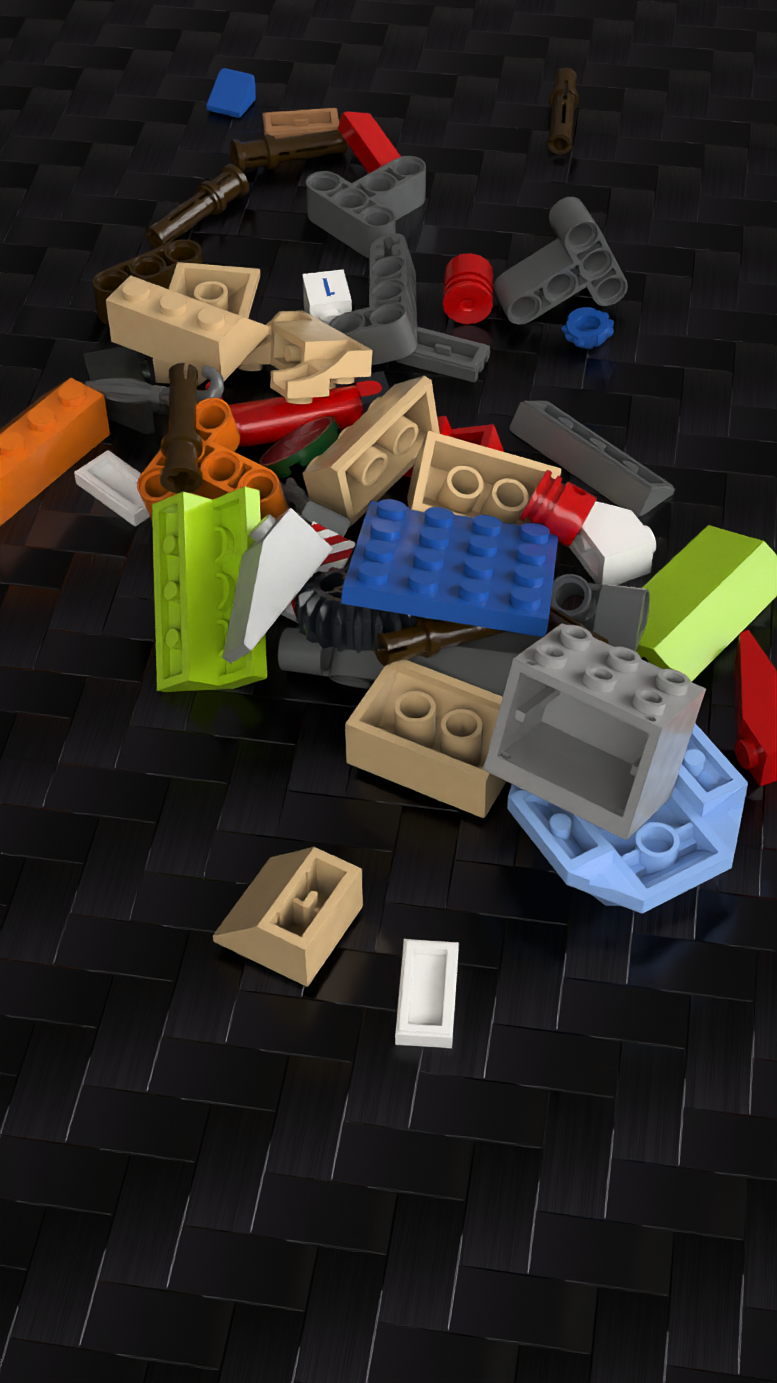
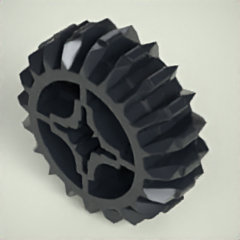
M350 565L346 568L331 567L328 572L318 571L314 573L313 577L309 578L297 593V598H295V614L299 625V633L305 635L306 639L312 643H319L323 648L335 647L339 652L345 650H355L358 654L361 651L369 650L375 652L374 649L378 650L380 647H384V644H381L382 641L376 645L378 633H386L416 625V619L423 618L341 604L343 585Z

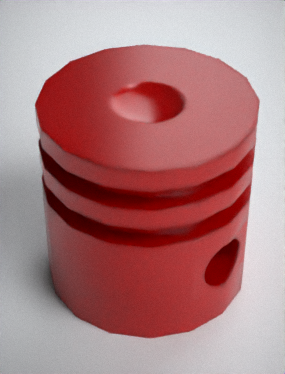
M471 253L460 254L452 258L446 265L444 272L443 308L447 316L455 322L475 324L484 320L491 312L493 307L494 274L491 264L482 256Z
M547 469L520 515L519 520L524 522L527 518L531 521L530 523L546 526L550 530V534L558 536L559 543L569 547L589 515L597 497L569 481L564 485L561 483L562 477L558 475L555 479L550 477L552 472Z

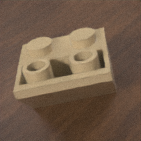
M316 847L270 857L214 933L213 941L308 987L363 907L362 868Z

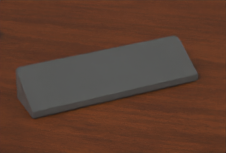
M520 402L511 422L510 431L619 507L632 510L636 517H640L673 494L675 488H673L672 484L550 402Z

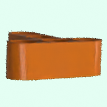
M207 398L200 401L196 405V433L203 442V452L198 458V468L202 472V485L196 491L191 492V494L213 500L244 486L260 490L261 520L268 514L276 519L288 510L277 475L272 470L235 453L240 443V434L228 403L218 398ZM161 450L142 472L137 481V490L151 520L152 504L176 495V493L163 488L160 483V472L165 467V456Z

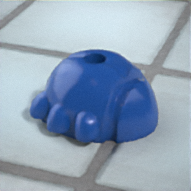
M583 307L569 314L567 317L568 321H566V325L561 327V330L565 334L567 341L573 342L575 346L581 349L589 350L593 347L597 348L607 338L612 336L614 321L608 319L609 314L606 312L602 313L600 310L596 311L595 308Z

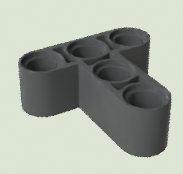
M402 156L353 183L348 182L333 172H315L308 176L306 180L308 219L370 259L371 244L381 236L396 233V220L424 204L426 199L425 162L415 156Z
M566 197L561 199L550 210L549 221L558 239L503 272L493 284L494 296L512 323L517 325L526 324L585 287L594 301L601 306L615 304L626 294L628 288L627 281L599 226L579 198Z

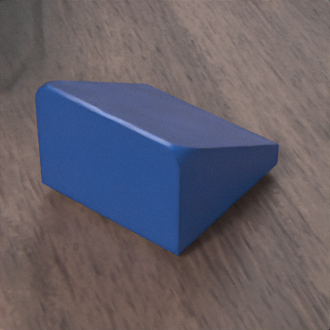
M222 68L207 102V110L240 118L256 99L254 76Z

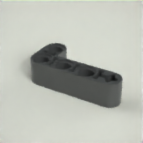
M397 233L381 236L370 246L369 307L341 314L329 323V326L372 350V365L402 359L412 354L417 347L416 272L405 237Z

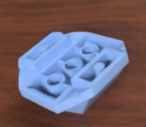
M695 723L671 797L627 840L513 784L508 795L507 809L566 885L591 894L606 906H623L642 914L732 868L748 782Z

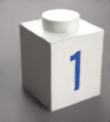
M344 270L302 274L304 310L306 313L329 325L337 316L352 311V300Z

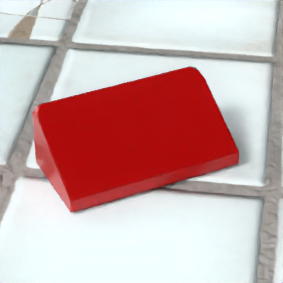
M347 111L341 114L338 131L368 173L401 157L370 113Z

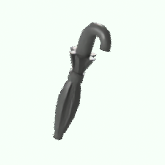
M204 365L202 375L210 380V387L205 391L197 390V404L207 398L221 399L224 392L223 376L214 367ZM108 378L86 381L84 384L104 394L105 399L126 405L152 402L169 406V387L152 386L135 378Z

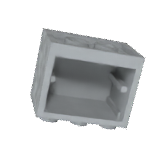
M562 623L513 658L483 770L627 840L671 797L706 688L690 682V679L682 672L673 669H662L642 660L639 654L631 649L614 647L592 637V634L583 627Z

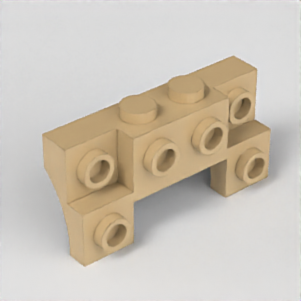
M303 310L279 311L266 324L269 334L237 367L244 371H259L263 369V364H271L278 370L271 371L270 388L284 396L289 403L309 404L312 403L313 397H328L329 389L336 388V384L354 383V377H371L372 350Z

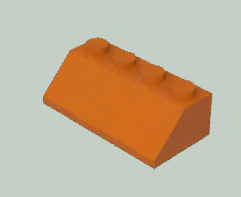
M69 378L45 393L0 429V526L110 435L104 394L73 378Z

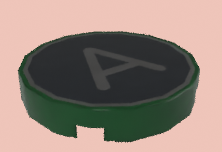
M324 416L315 419L287 434L272 445L258 460V464L272 470L278 479L286 478L292 473L289 468L290 466L301 464L302 467L308 466L316 456L322 455L338 439L342 429L334 416Z

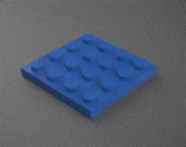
M397 500L370 501L344 581L341 604L544 637L547 632L558 536L550 534V530L546 526L538 523L516 525L501 522L498 518L490 515H478L473 518L455 515L452 511L441 507H431L426 509L425 512L411 510V507H406L404 503Z

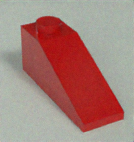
M747 630L740 632L734 662L735 754L742 768L745 770L749 769L759 786H763L777 781V670L751 632Z

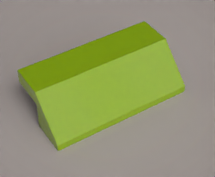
M244 486L213 500L181 492L152 504L157 691L177 692L235 689L267 679L265 634L249 653L231 664L223 658L242 555L254 542L249 536L250 532L261 521L260 490Z
M710 525L705 527L642 587L649 590L650 603L647 624L636 653L641 658L645 657L649 663L657 667L682 672L692 682L777 596V555L765 541Z

